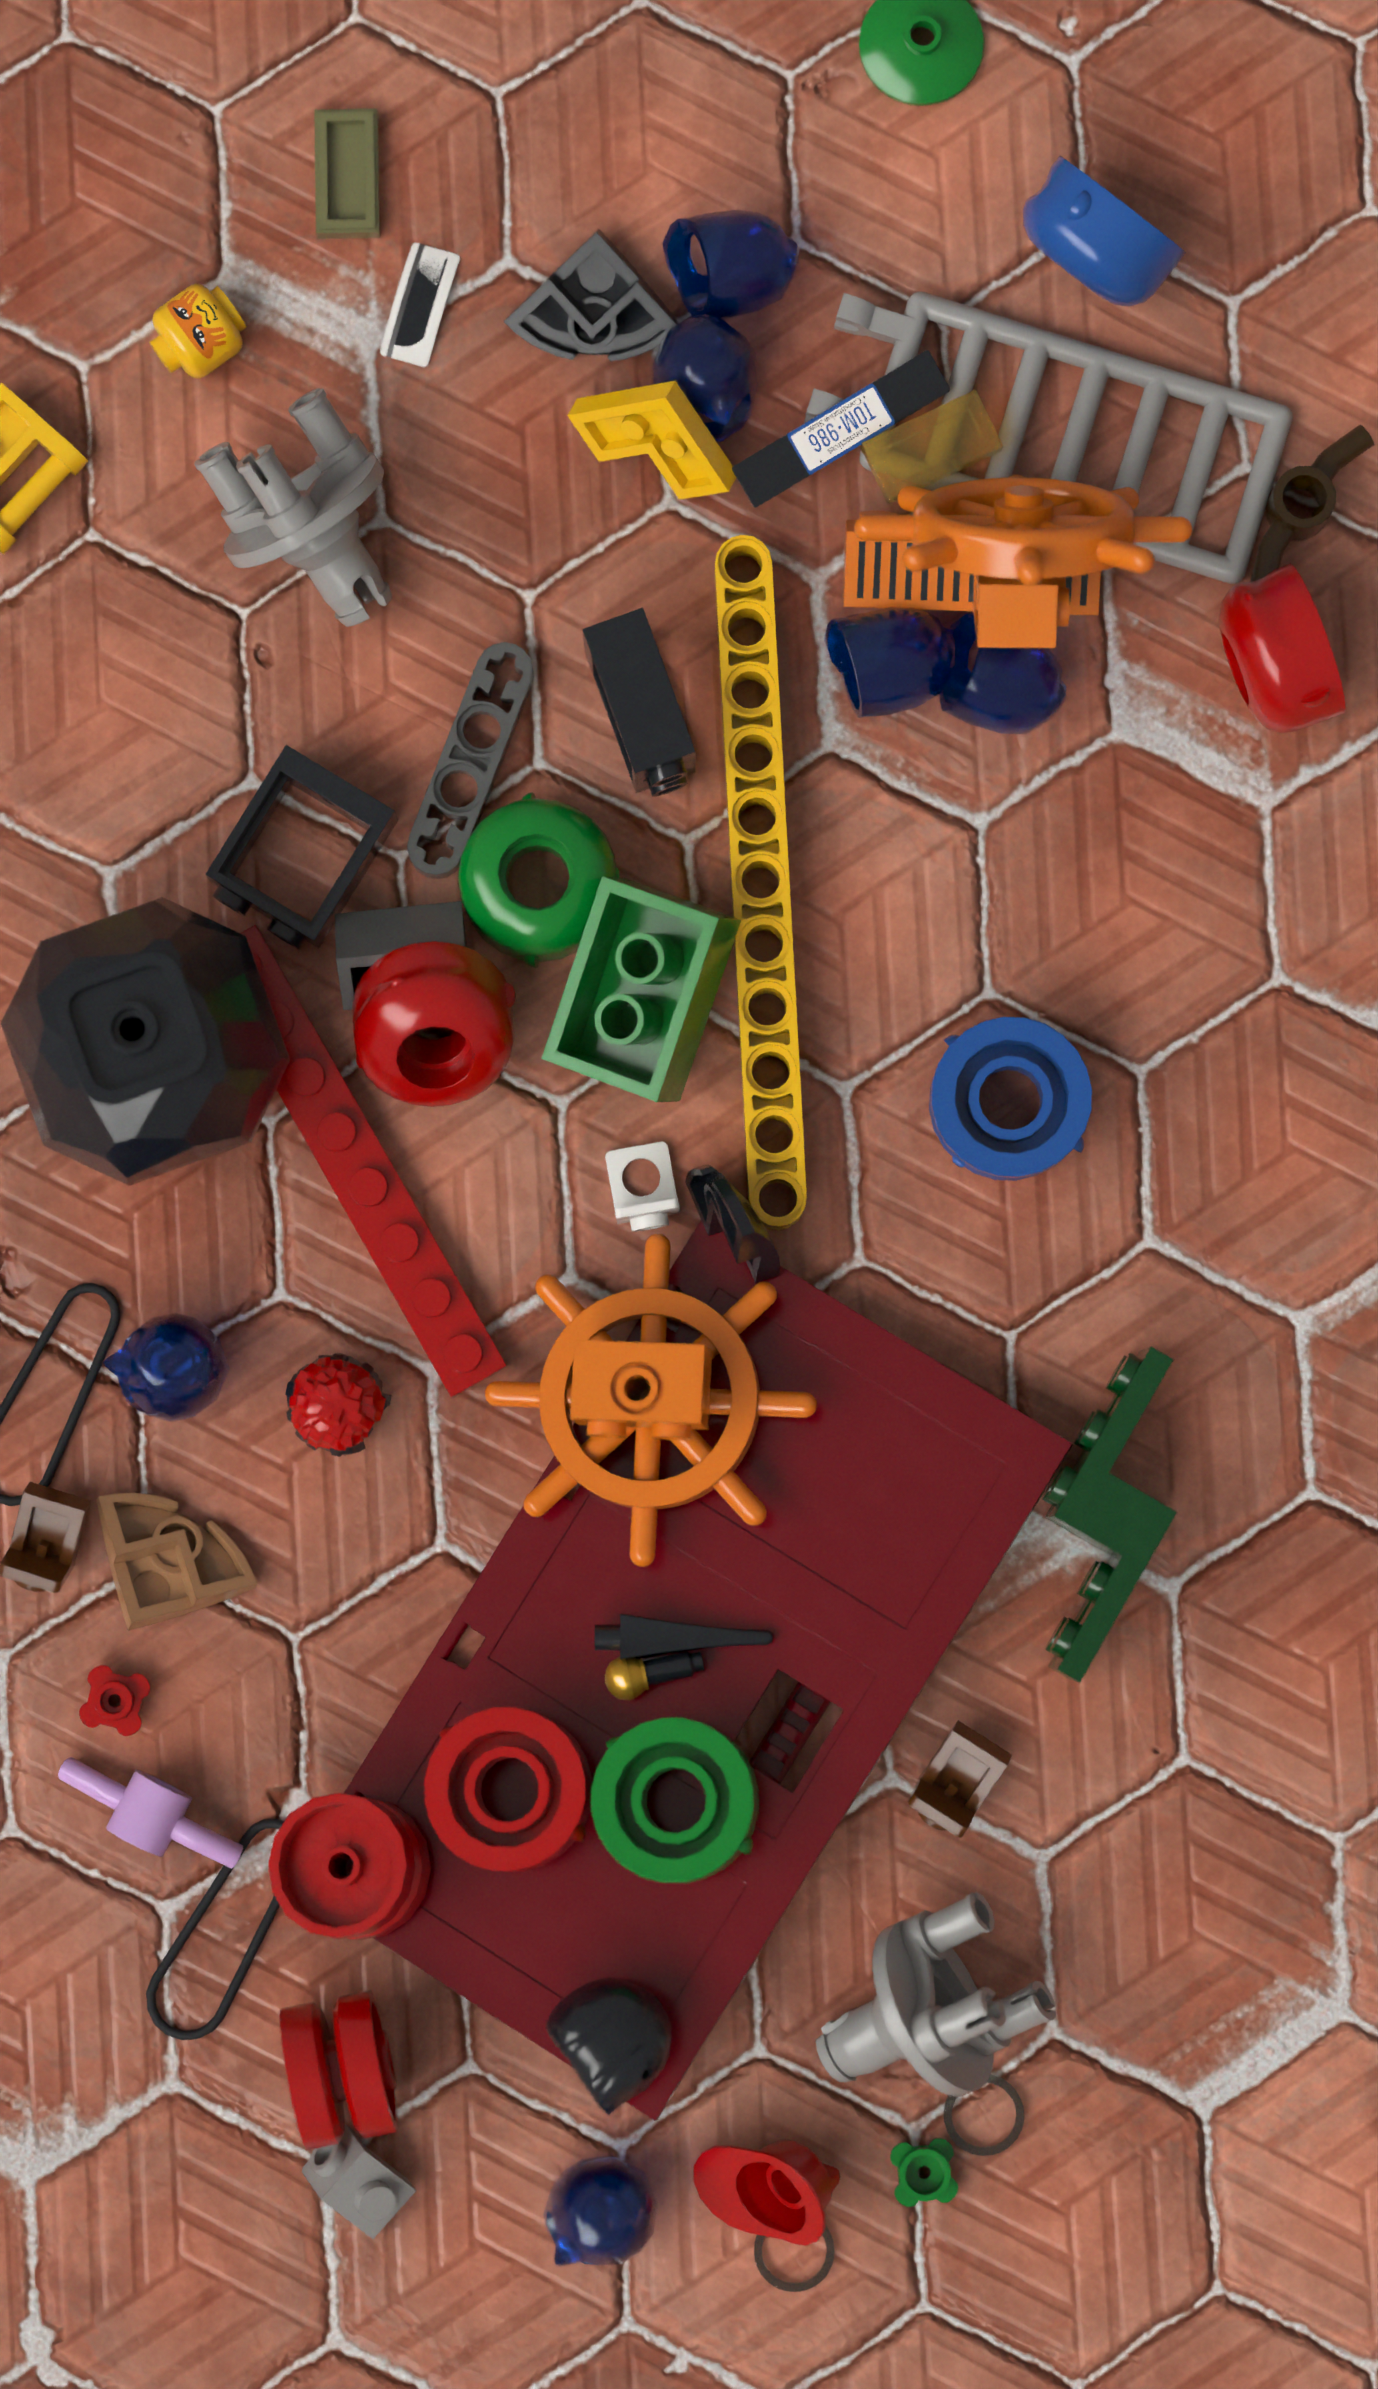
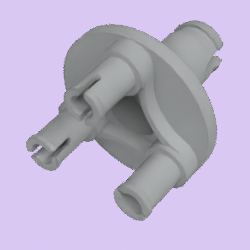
M317 388L297 399L288 409L290 415L294 416L318 454L314 460L315 464L293 478L289 477L275 455V450L271 444L257 448V452L260 455L257 458L250 452L239 461L232 451L230 443L223 442L203 453L199 457L200 459L194 462V466L202 473L224 507L221 516L230 528L231 533L224 543L223 550L233 566L237 568H250L281 557L286 563L306 571L324 601L335 611V617L344 626L350 627L370 618L355 594L353 585L365 604L376 600L379 605L386 606L392 598L389 584L383 581L379 568L358 537L359 513L356 510L378 487L384 476V469L376 456L367 450L358 434H350L326 397L325 390Z
M977 1892L971 1893L964 1899L935 1913L924 1910L883 1929L878 1935L874 1945L872 1960L874 1983L877 1992L874 2000L846 2012L836 2021L827 2022L821 2028L823 2034L816 2039V2048L820 2061L832 2078L838 2082L855 2081L857 2076L873 2073L904 2059L908 2060L913 2068L935 2089L950 2096L961 2097L980 2089L986 2084L991 2075L994 2053L1008 2047L1011 2043V2037L1041 2023L1050 2022L1055 2019L1056 2011L1052 2009L1055 2007L1054 1999L1042 1982L1034 1981L1027 1987L1002 1999L990 2000L994 1998L995 1992L989 1987H982L977 1990L965 1965L952 1949L981 1933H987L994 1929L995 1923L992 1910L981 1894Z

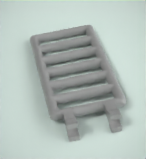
M915 292L910 296L904 315L877 307L856 296L843 294L834 329L853 335L869 336L894 344L885 375L917 356L928 320L964 331L948 382L950 391L944 395L924 461L888 450L895 425L863 443L859 460L865 469L923 488L935 490L949 484L979 479L950 470L948 467L988 339L1023 349L1024 353L984 479L1003 478L1012 475L1048 358L1084 369L1050 479L1076 482L1108 376L1144 387L1113 490L1131 487L1137 493L1139 492L1168 395L1204 406L1171 516L1187 518L1192 524V531L1228 414L1265 425L1225 556L1189 545L1190 538L1181 543H1133L1151 550L1156 561L1229 584H1236L1243 580L1292 424L1293 415L1288 407L926 292ZM814 388L804 423L843 401V399Z

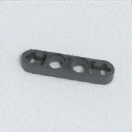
M507 642L493 644L484 650L478 659L410 832L407 844L410 861L419 873L428 878L441 879L449 877L458 871L460 857L466 842L478 826L532 688L534 672L531 659L525 650L516 644ZM506 657L515 660V670L518 674L522 675L519 682L509 680L501 695L502 703L513 704L509 713H506L492 702L475 701L477 693L480 691L488 698L491 697L495 687V676L488 671V668L491 664L501 666L505 662ZM481 714L489 715L496 719L501 728L500 737L496 743L484 749L473 747L464 737V729L467 722L474 716ZM452 774H467L477 783V796L467 806L454 807L446 803L442 798V784ZM433 808L449 819L467 821L462 831L451 823L446 836L447 847L454 850L453 855L450 859L439 857L435 865L426 863L427 854L425 850L419 847L423 839L433 841L440 828V819L429 818Z

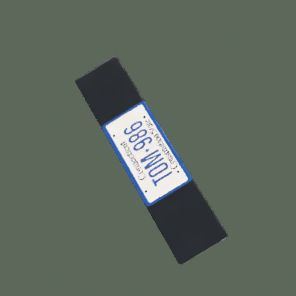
M926 350L734 465L732 470L751 504L756 508L950 391V388L931 353Z

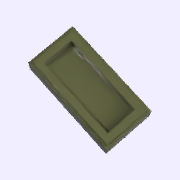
M377 109L314 110L317 239L380 238L379 122Z

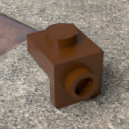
M29 1482L22 1495L10 1547L0 1563V1576L14 1580L20 1587L30 1591L60 1592L74 1568L91 1500Z
M958 1720L920 1775L908 1800V1804L931 1827L941 1831H949L961 1838L969 1828L976 1811L1008 1766L1012 1754Z

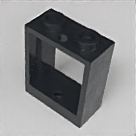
M643 607L582 629L585 654L636 793L650 789L652 797H656L686 786L688 784L686 775L696 772V751Z
M285 745L205 874L209 881L218 887L213 897L243 916L247 914L251 907L268 917L272 921L267 930L297 949L301 947L304 940L320 948L335 923V914L343 911L398 822V817L395 810L288 745ZM291 784L367 830L311 922L235 876Z

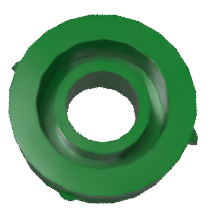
M531 792L526 794L521 800L496 809L478 824L469 836L460 857L458 883L461 901L468 918L484 941L499 952L519 960H524L530 967L538 968L539 962L563 959L577 952L602 876L620 878V872L616 867L615 856L606 835L592 818L574 806L558 800L536 798L534 793ZM534 851L552 853L562 860L569 872L568 887L562 897L552 905L541 908L525 906L517 901L509 891L507 884L509 870L515 861L524 854Z
M660 1718L641 1723L624 1733L621 1737H613L606 1742V1746L609 1749L597 1767L591 1788V1813L596 1832L606 1850L623 1867L640 1877L661 1883H691L709 1878L725 1869L742 1852L745 1854L751 1853L753 1847L751 1836L754 1832L759 1813V1789L754 1770L745 1754L727 1735L707 1724L685 1718ZM673 1769H684L694 1774L702 1783L706 1794L705 1810L700 1821L691 1829L680 1833H669L659 1828L651 1819L647 1808V1794L653 1781L662 1773Z

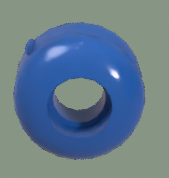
M1061 156L1058 157L1050 168L1044 185L1036 194L1026 200L1023 208V226L1030 241L1043 254L1099 297L1114 305L1131 307L1145 303L1157 292L1186 253L1138 213Z
M1001 1017L983 1021L966 1030L960 1036L950 1035L943 1039L949 1047L935 1069L930 1086L929 1112L937 1137L943 1148L952 1156V1160L957 1166L965 1167L977 1175L990 1179L1017 1181L1037 1176L1053 1168L1073 1149L1082 1153L1084 1139L1081 1136L1086 1129L1091 1113L1092 1087L1087 1067L1078 1050L1064 1035L1050 1026L1024 1017ZM1003 1070L1018 1071L1029 1077L1037 1087L1040 1097L1039 1112L1035 1119L1027 1126L1015 1130L1002 1129L992 1124L982 1113L979 1103L980 1088L983 1082L993 1073Z

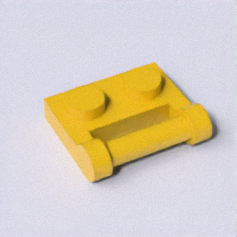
M1 383L0 486L38 444L51 454L47 461L0 511V553L4 555L16 542L12 535L70 472L76 476L88 463V460L25 402Z

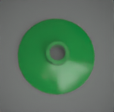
M876 0L865 15L859 35L861 62L872 83L888 97L914 106L939 104L962 92L975 77L980 67L984 50V35L979 17L967 0ZM924 27L933 33L934 40L928 45H918L912 40L911 33L917 28Z

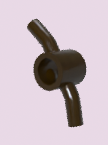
M1358 425L1323 450L1311 466H1297L1287 470L1278 479L1266 505V517L1270 527L1259 544L1250 582L1261 579L1271 571L1280 568L1283 552L1290 541H1304L1314 537L1324 527L1336 504V490L1332 483L1333 478L1341 468L1374 445L1371 435L1362 425ZM1291 489L1305 490L1316 499L1319 507L1314 509L1311 518H1298L1293 516L1289 512L1288 507L1284 505L1283 493Z

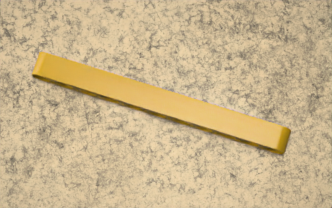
M739 535L731 537L724 542L716 553L715 595L733 917L741 920L734 940L747 1188L748 1202L765 1228L779 1231L790 1228L799 1221L806 1206L807 1188L773 568L770 551L762 541L754 536ZM738 556H748L756 560L761 568V572L751 582H736L726 573L725 567L728 562ZM742 618L754 619L763 627L765 634L754 645H740L731 638L728 631L735 621ZM747 680L757 681L767 690L768 698L765 703L757 708H743L733 699L732 691L735 686ZM748 743H759L767 748L772 760L761 771H746L736 761L735 754L738 749ZM754 805L763 806L773 814L775 824L765 834H749L744 831L739 823L738 818L743 810ZM756 868L767 869L776 876L779 886L775 893L769 897L762 899L754 898L743 888L742 879L745 874ZM758 931H769L780 940L782 951L772 961H757L748 954L745 947L749 936ZM765 993L773 994L780 998L786 1011L782 1020L770 1026L757 1023L749 1012L751 1001L758 995ZM769 1056L782 1060L789 1072V1078L786 1083L776 1089H765L758 1085L752 1074V1068L757 1061ZM779 1120L785 1123L791 1130L792 1142L783 1152H767L757 1143L755 1133L758 1127L765 1121ZM769 1184H785L793 1191L796 1205L788 1215L773 1217L765 1213L761 1208L759 1195Z

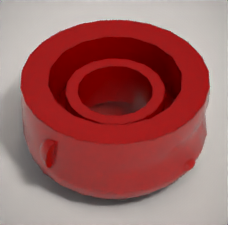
M1290 563L1271 571L1261 579L1253 582H1239L1228 590L1221 602L1219 628L1233 677L1252 716L1265 728L1278 733L1298 731L1344 714L1346 709L1345 697L1331 645L1313 599L1297 569Z
M432 941L413 943L395 949L379 958L363 974L355 989L352 1014L353 1038L357 1055L356 1063L359 1068L364 1070L366 1076L378 1089L394 1099L411 1105L437 1107L454 1105L470 1100L487 1090L501 1076L509 1062L515 1038L512 1006L516 1000L514 987L506 982L504 975L492 961L477 951L458 944ZM429 1027H444L456 1031L450 1036L438 1040L422 1039L412 1035L417 1030Z
M493 1707L473 1713L454 1726H449L439 1732L441 1739L429 1759L424 1778V1801L430 1823L438 1837L456 1856L473 1866L492 1871L523 1872L546 1865L561 1856L575 1841H584L586 1835L584 1825L587 1822L591 1808L592 1776L587 1758L577 1740L561 1724L543 1714L517 1707ZM508 1758H517L527 1763L535 1772L539 1784L538 1798L533 1809L523 1818L512 1822H504L494 1817L485 1807L481 1796L482 1781L487 1771L497 1762Z

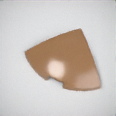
M116 1493L98 1496L97 1506L105 1547L128 1631L209 1607L256 1588V1579L244 1554L226 1532L212 1520L203 1527L190 1518L177 1513V1501L161 1496L142 1493Z

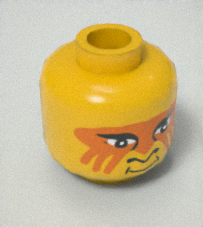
M193 284L154 312L152 320L158 336L149 343L171 374L182 367L189 376L201 379L241 350L242 337L240 332L247 328L231 301L218 286L209 291V289L201 284Z

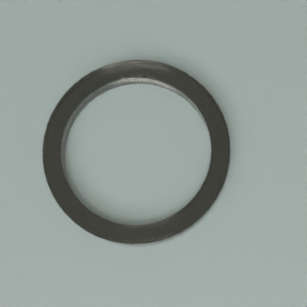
M992 2074L986 2083L995 2084L1004 2089L1012 2098L1015 2106V2123L1011 2132L1004 2140L986 2147L972 2145L959 2136L953 2125L952 2109L957 2097L948 2095L943 2110L944 2124L953 2142L964 2151L979 2156L998 2154L1009 2148L1020 2135L1024 2124V2107L1019 2094L1009 2082Z
M826 2224L822 2234L826 2243L824 2263L814 2276L802 2282L783 2281L768 2270L762 2256V2245L765 2236L756 2235L754 2258L763 2278L774 2287L788 2292H801L818 2285L829 2273L835 2253L833 2238Z

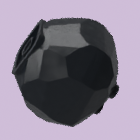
M164 897L41 940L0 1023L43 1145L128 1186L252 1142L290 1061L247 937Z

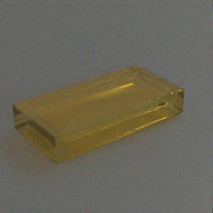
M975 389L861 443L860 448L887 504L897 500L898 493L902 488L906 486L926 487L1002 451L1003 444Z

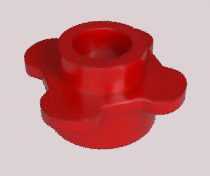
M107 1665L93 1668L88 1674V1682L91 1686L88 1701L79 1710V1716L83 1724L90 1728H95L100 1724L114 1727L123 1736H130L138 1732L142 1726V1719L139 1713L143 1705V1698L148 1696L151 1690L148 1679L140 1673H135L129 1677L116 1674ZM113 1694H117L121 1698V1703L117 1707H113L109 1703V1698Z

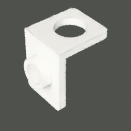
M656 1142L608 1151L605 1158L617 1224L630 1222L632 1232L669 1226L668 1215L680 1213V1206L668 1145L665 1142ZM637 1159L651 1161L660 1172V1183L657 1189L647 1196L633 1195L623 1184L622 1176L624 1169L630 1162Z

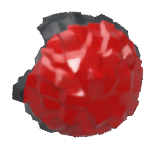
M342 1353L319 1355L318 1359L313 1363L306 1364L298 1370L297 1374H294L288 1382L285 1395L287 1396L289 1409L286 1414L288 1421L292 1422L296 1429L295 1435L305 1442L308 1447L314 1451L321 1448L331 1452L333 1456L341 1457L342 1454L346 1456L366 1449L363 1442L364 1438H368L373 1430V1426L376 1422L380 1421L385 1408L390 1406L392 1395L382 1392L383 1382L379 1379L374 1368L368 1363H360L353 1357Z

